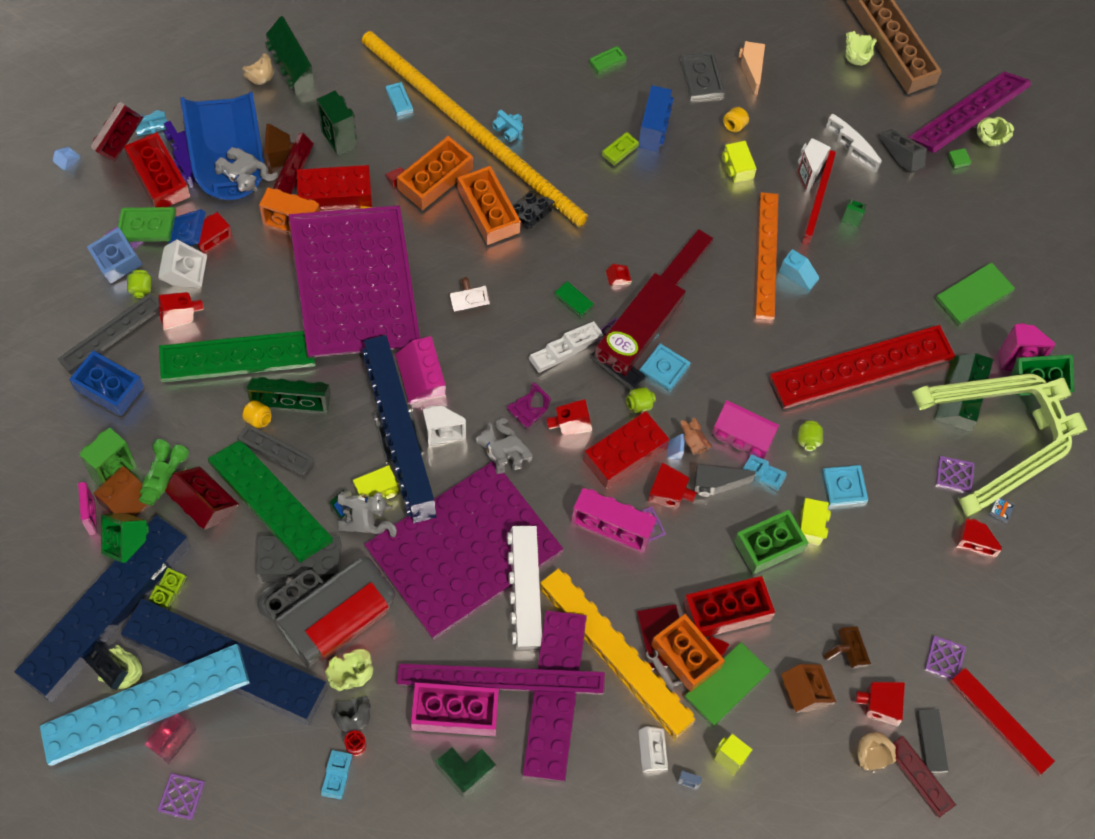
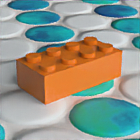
M447 136L397 176V189L423 211L456 184L457 177L466 175L473 170V156L451 137Z
M491 166L457 177L458 191L487 245L520 233L521 221Z

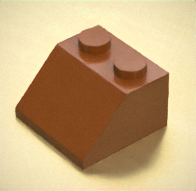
M124 466L93 493L98 503L110 514L127 513L137 517L148 506V504L139 501L142 483Z
M799 664L781 674L783 685L788 691L791 699L790 703L795 712H809L837 703L821 664Z

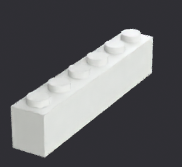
M512 526L510 532L507 533V544L511 545V552H508V564H512V572H509V584L513 586V592H510V604H513L514 612L510 614L511 624H514L515 631L511 633L512 645L515 644V650H540L542 628L537 526Z

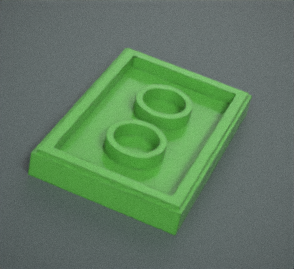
M175 207L122 208L118 228L121 229L129 242L171 241L176 209Z

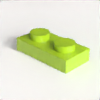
M626 132L604 149L602 156L615 166L639 146V142Z

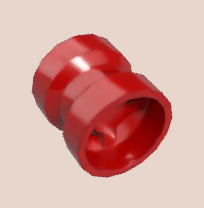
M354 730L345 736L344 743L349 754H353L356 757L366 751L367 745L363 733Z

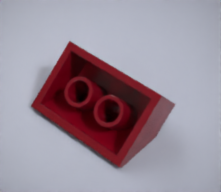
M119 101L90 147L97 153L115 162L144 117Z
M200 466L174 473L165 490L170 498L203 529L217 526L239 506V503Z

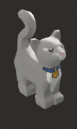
M232 147L227 152L229 159L236 160L234 163H230L221 157L215 162L216 174H225L230 181L238 184V189L241 192L258 191L255 186L257 177L251 175L257 169H261L260 175L269 182L275 181L279 175L277 172L269 175L268 167L264 163L258 161L254 155L248 154L239 148Z
M507 418L497 420L495 425L500 433L508 435V437L499 440L495 439L491 423L488 424L486 430L476 437V443L486 449L488 457L496 464V474L505 473L507 459L512 460L513 470H519L522 468L523 460L531 462L533 457L513 429L503 426L508 423Z
M345 490L338 494V503L350 507L343 510L347 520L346 522L344 520L338 521V530L381 534L385 529H388L391 537L396 536V526L389 521L381 522L378 526H375L373 513L382 516V512L392 508V505L387 504L381 493H375L371 497L365 494L352 495L350 490Z

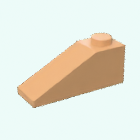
M745 41L744 48H740L739 58H742L741 67L754 95H757L761 81L765 44Z

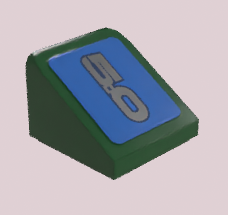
M338 494L329 502L331 511L340 519L346 515L343 513V510L350 508L338 503Z

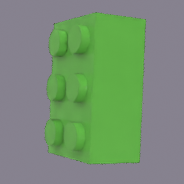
M110 427L106 431H102L97 436V439L91 444L86 445L79 454L92 480L99 486L103 485L122 466L130 472L137 468L126 441Z
M790 510L737 532L734 543L752 575L804 552L808 545L806 537Z

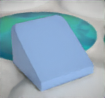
M65 147L54 151L53 162L61 169L66 170L78 161L81 156L70 147Z
M684 434L669 440L667 458L682 459L685 441Z

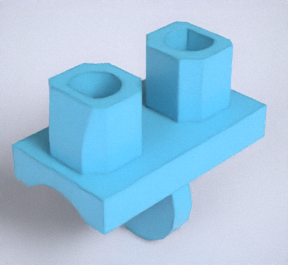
M156 110L146 116L141 114L144 118L136 128L137 136L165 130L164 123L167 120L164 111Z
M499 110L497 118L492 122V128L497 132L504 128L506 130L504 137L508 142L514 139L518 141L523 139L521 135L523 131L522 116L520 114L514 116L512 114L507 115L504 111Z

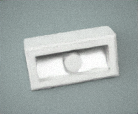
M647 726L640 729L639 743L642 771L668 770L664 728Z

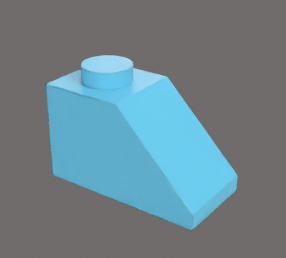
M793 249L783 260L779 271L780 274L807 291H810L820 278L808 258Z

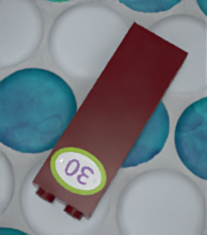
M654 273L598 344L594 357L599 362L611 366L617 373L626 376L683 302L686 290Z

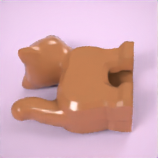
M693 418L689 423L686 420L680 422L681 428L685 433L684 439L693 455H701L713 447L701 431V425L696 418Z

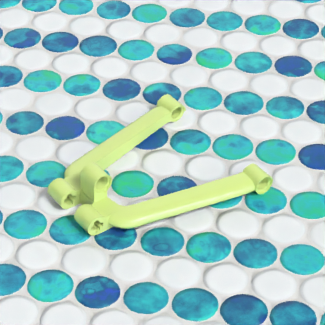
M1022 374L933 387L924 386L912 392L919 410L942 403L1032 393L1042 406L1040 409L1032 412L1039 430L1051 427L1053 433L1051 444L978 491L958 498L965 516L981 511L982 508L987 507L1063 458L1072 447L1071 437L1088 430L1080 412L1066 417L1059 401L1072 395L1064 378L1046 383L1038 375Z

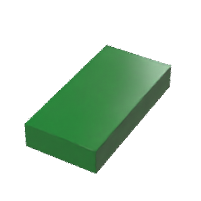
M568 281L554 293V296L580 318L594 307V303Z

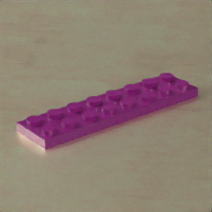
M1004 71L908 138L926 147L927 151L935 153L1029 88L1031 82L1026 78Z
M546 611L538 669L580 671L587 615ZM534 692L523 777L565 782L576 693Z

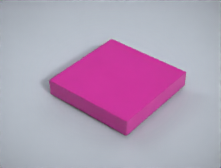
M86 482L78 483L81 521L89 535L97 534L95 498Z

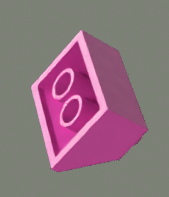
M1025 323L1015 324L998 351L1000 371H1012L1017 358L1049 356L1055 347V342L1034 325H1027Z
M432 336L413 340L395 353L409 404L446 396V386Z
M726 400L712 435L717 440L725 441L738 450H744L750 455L752 454L764 459L779 425Z

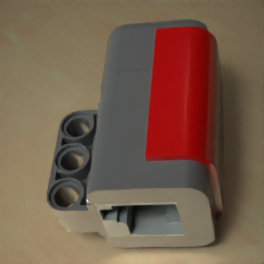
M359 557L325 583L312 570L301 573L267 599L266 611L304 665L310 668L319 660L324 662L384 617L393 603L395 591L386 578L381 576L382 573L370 558ZM306 577H312L315 583L308 586L304 584L303 580ZM295 589L298 595L295 598H290L286 594L287 591ZM277 601L281 604V608L274 611L269 607L270 603Z

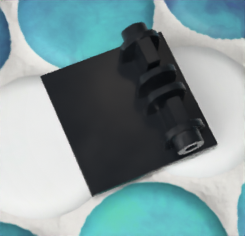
M529 191L512 206L519 219L525 221L524 227L529 229L533 228L537 222H540L541 219L552 212L555 201L534 191Z

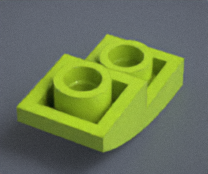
M167 567L159 586H155L148 601L168 610L180 592L187 576Z

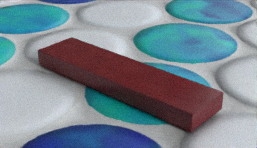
M303 132L298 133L273 189H279L287 194L292 193L297 182V169H303L314 145Z
M698 229L661 276L678 285L710 246L714 238Z
M902 735L894 741L897 764L937 816L940 818L957 804L906 738Z

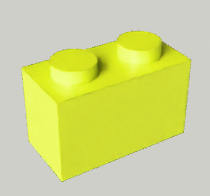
M746 141L726 144L724 152H722V159L727 164L729 177H732L734 183L754 179L757 168Z
M389 465L353 480V486L357 495L365 494L372 497L375 493H381L383 498L390 499L399 493V485Z
M805 498L801 507L799 527L808 543L820 545L828 535V528L825 526L831 514V510H828L829 502Z
M731 734L728 739L724 737L714 751L717 754L714 761L734 776L753 749Z

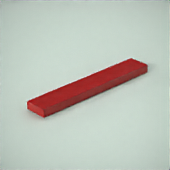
M830 150L823 169L802 244L804 245L810 244L836 155V151Z
M966 667L950 681L960 694L1039 776L1055 762Z

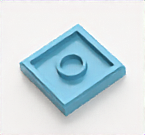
M660 343L639 371L648 379L670 392L690 367L691 362Z
M861 465L823 468L822 474L829 506L868 502Z

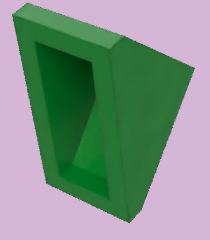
M849 199L841 222L859 227L866 204Z

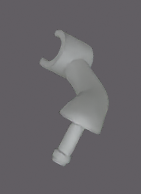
M654 650V658L648 655V651L646 652V661L654 664L670 691H673V686L683 685L680 680L672 682L667 670L658 658L657 650Z

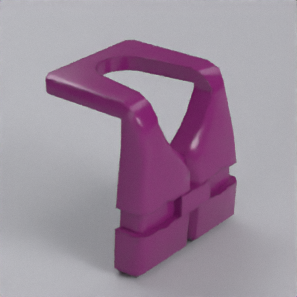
M534 382L531 385L529 394L508 405L507 411L514 418H518V422L525 429H528L533 425V422H536L548 410L551 398ZM537 392L543 396V407L540 408L531 407V399Z

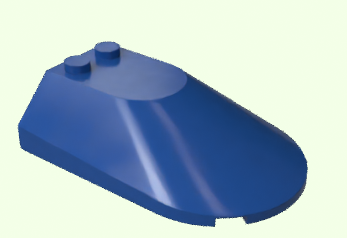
M253 92L233 99L197 102L180 97L190 165L196 183L204 192L221 200H239L250 195L253 192L252 190L241 192L238 189V184L230 181L225 174H216L215 162L221 157L230 163H234L236 160L227 157V152L233 147L254 155L258 161L264 163ZM257 169L251 174L257 177L255 180L256 187H258L262 180L260 175L261 169Z

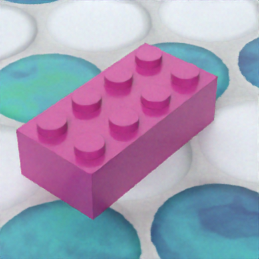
M583 488L574 506L571 523L644 553L653 534L657 518L649 512L636 510L632 505L621 504L612 497H604L593 489Z
M415 683L411 729L413 731L495 736L499 689Z

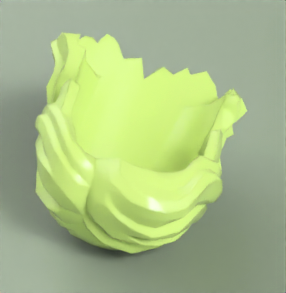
M855 31L846 33V59L851 64L857 66L867 64L874 56V45L877 40L875 38L872 39L870 35H861L859 37V34H856Z
M990 117L984 118L978 122L977 127L979 138L990 147H997L1000 144L1007 143L1013 136L1014 130L1010 122L1007 123L1002 117H995L994 119Z
M119 645L109 649L113 657L128 671V674L118 688L129 689L133 687L142 675V666L139 659L135 658L134 654L125 652ZM98 676V681H103V679L100 676Z
M356 649L344 654V659L334 656L328 661L329 667L325 670L327 681L330 682L331 688L342 691L353 687H361L373 675L370 652L365 649Z

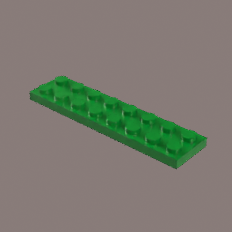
M304 331L159 345L160 376L162 382L315 367V358L307 357Z
M236 441L208 458V463L299 563L333 543V537L246 444Z

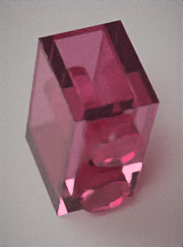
M177 713L165 718L144 745L169 764L196 731V728Z

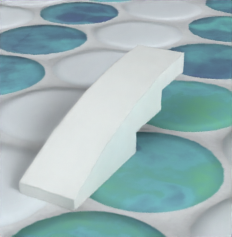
M832 114L828 119L826 129L838 136L836 142L849 149L847 153L849 157L877 173L882 160L874 149L849 124Z
M593 321L564 333L561 339L548 343L545 349L530 354L529 360L538 373L588 348L603 338L604 334Z

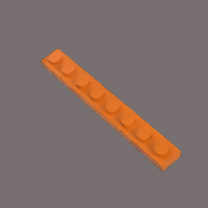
M764 192L760 193L755 318L774 320L778 194Z

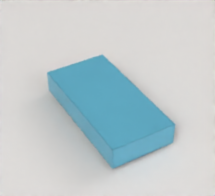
M402 82L385 86L396 116L413 112L412 104Z

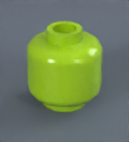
M133 270L127 277V291L133 294L134 298L139 299L151 293L152 277L147 271Z
M647 387L633 389L626 396L628 409L636 414L651 410L653 403L656 401L654 392H650Z
M815 421L804 422L798 429L799 445L808 451H813L820 447L823 443L822 426Z

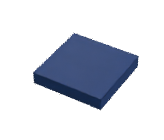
M200 209L176 216L171 241H168V244L175 240H179L189 246L198 244L206 212Z

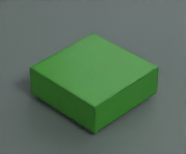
M965 148L949 151L948 157L954 169L970 166L971 160Z

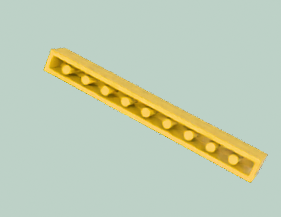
M558 568L540 582V591L559 612L587 615L584 640L674 741L694 724L693 712L680 703V698L675 692H670L666 688V683L660 676L656 677L649 663L643 662L638 657L637 650L633 646H628L624 636L611 627V622L606 616L602 617L599 614L597 606L584 597L585 594L580 587H575L571 583V578L566 572L562 573Z

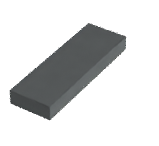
M939 709L919 710L917 715L925 764L932 773H947L949 769Z

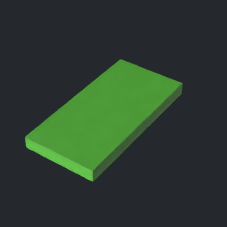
M991 262L940 293L935 299L953 320L960 325L1012 293L1015 288Z
M742 642L724 658L725 663L719 671L691 693L689 691L684 696V699L713 727L771 671Z

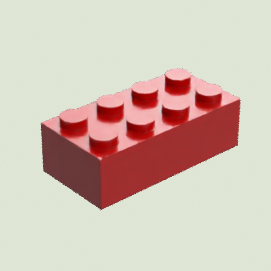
M157 132L124 146L127 158L154 207H169L190 198L188 186Z
M369 165L297 169L298 196L319 203L320 210L360 208V206L372 207Z
M645 411L585 450L583 461L607 490L668 448L670 439Z
M763 576L687 594L683 601L686 615L705 638L768 622L775 615Z

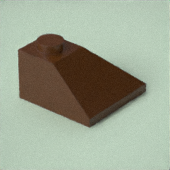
M266 124L264 147L268 174H273L285 164L294 142H291L289 134L271 124Z

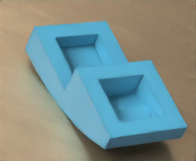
M752 454L743 470L756 471L754 479L776 491H779L787 477L785 471L770 466L769 461Z
M331 751L321 796L342 800L353 754Z

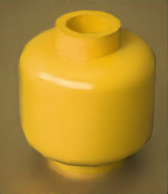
M734 107L725 114L723 122L726 129L737 133L748 124L749 116L743 108Z
M257 400L246 404L242 413L243 420L258 429L267 426L272 417L270 408Z

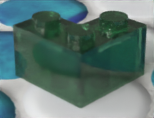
M451 747L436 760V768L463 799L496 771V764L483 749L469 761L465 762Z

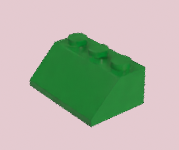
M1073 354L1021 357L1016 359L1011 376L1035 374L1043 378L1046 383L1064 378L1070 392H1075ZM1020 393V394H1012V395L1022 396V395H1033V394H1032V393Z
M127 513L101 514V554L121 563H126L146 541V535L149 532L146 520Z

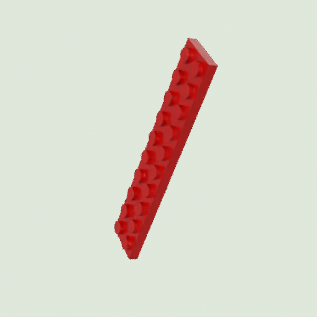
M937 325L770 374L769 378L783 409L946 362L954 359L955 354L941 326Z

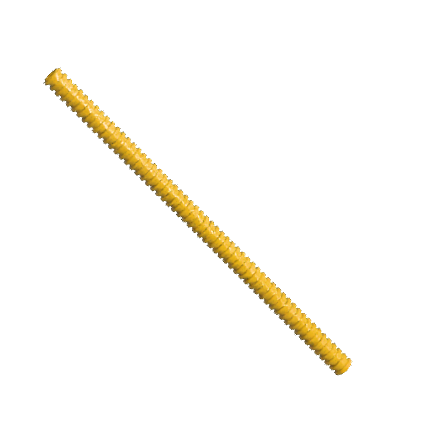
M368 31L363 35L362 43L380 57L381 60H384L388 66H391L395 72L406 79L414 88H417L421 94L428 98L429 101H432L436 107L447 114L463 130H466L477 142L485 146L504 165L512 169L517 176H520L522 180L524 179V182L532 186L534 190L536 189L537 193L554 200L553 206L571 220L572 223H576V226L580 227L587 221V213H584L582 209L580 210V207L572 203L562 192L560 193V190L552 186L543 176H540L535 169L528 166V163L524 162L508 146H505L496 136H493L476 119L474 120L469 113L463 110L462 107H459L443 91H440L436 85L425 78L402 56H399L395 50L377 37L376 34Z

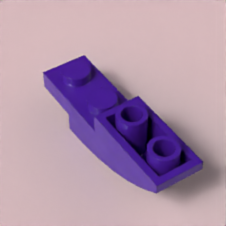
M167 121L164 123L165 131L163 133L167 141L171 140L173 161L180 170L185 182L192 188L195 179L191 170L185 131L177 133L172 122Z

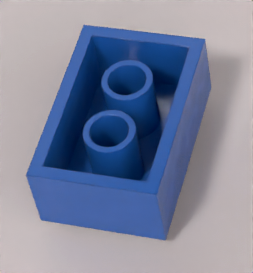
M651 85L641 125L638 148L658 152L660 145L663 146L669 123L667 121H669L674 97H671L672 89Z
M95 351L89 354L69 379L75 391L121 417L144 389L140 376Z

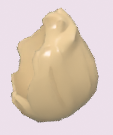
M264 53L255 64L244 66L242 68L244 78L256 85H263L269 82L274 74V68L271 64L272 60L269 58V55Z
M871 732L865 734L858 743V761L860 766L865 771H875L895 763V745L883 733Z

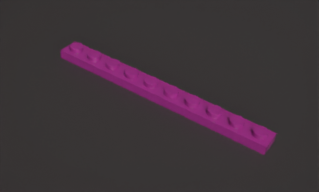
M399 664L397 685L415 686V683L498 688L499 690L604 695L605 672Z

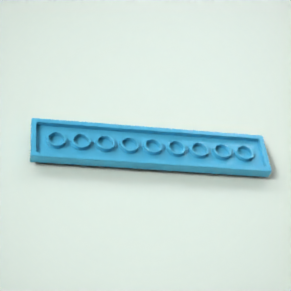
M238 644L232 645L40 725L47 764L50 766L249 684L240 647Z

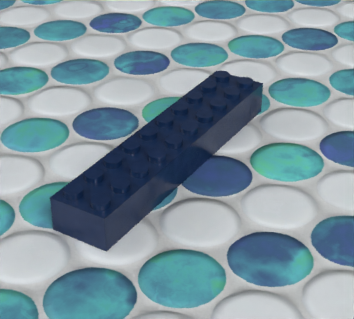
M387 335L364 340L365 348H362L366 369H368L374 398L377 401V408L382 419L384 433L387 437L388 448L391 451L397 480L400 483L407 516L412 517L413 523L437 518L435 500Z
M155 515L148 523L149 532L146 535V541L126 563L115 560L14 671L23 682L50 703L56 699L87 664L84 658L92 652L95 642L98 641L104 644L133 612L140 600L144 599L163 578L167 567L171 569L191 546L184 534L159 516Z
M145 599L140 600L121 632L125 642L179 667L238 644L250 683L232 691L307 726L310 725L328 691L325 681Z

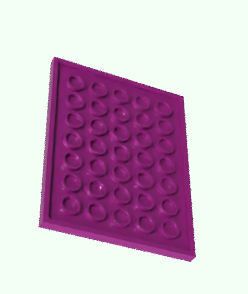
M400 205L289 214L308 358L363 353L362 348H365L364 340L387 335L391 350L402 349L411 341L420 339Z
M493 461L434 499L437 518L413 523L412 517L407 516L395 524L397 529L395 537H391L387 529L364 544L366 550L432 640L512 587V584H509V572H512V564H508V552H511V545L507 544V533L510 532L512 526H537L539 568L564 550L505 473L496 474V464Z

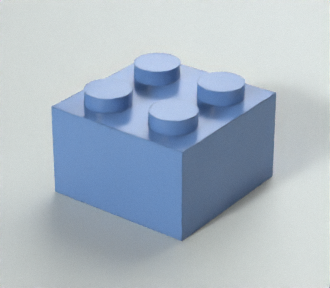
M120 228L115 229L87 246L103 275L110 283L115 282L143 265Z

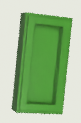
M615 46L590 58L589 64L597 74H600L625 62L627 57L619 46Z

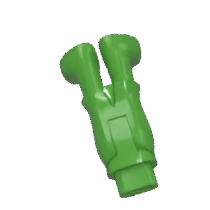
M162 439L154 441L152 450L156 456L142 483L141 496L139 498L141 503L153 506L156 500L161 498L170 478L176 472V468L189 456V450L186 447L177 444L171 450L169 443ZM169 455H170V459H169V462H168V464H167V463H165V461H166V459H167V458L169 457Z

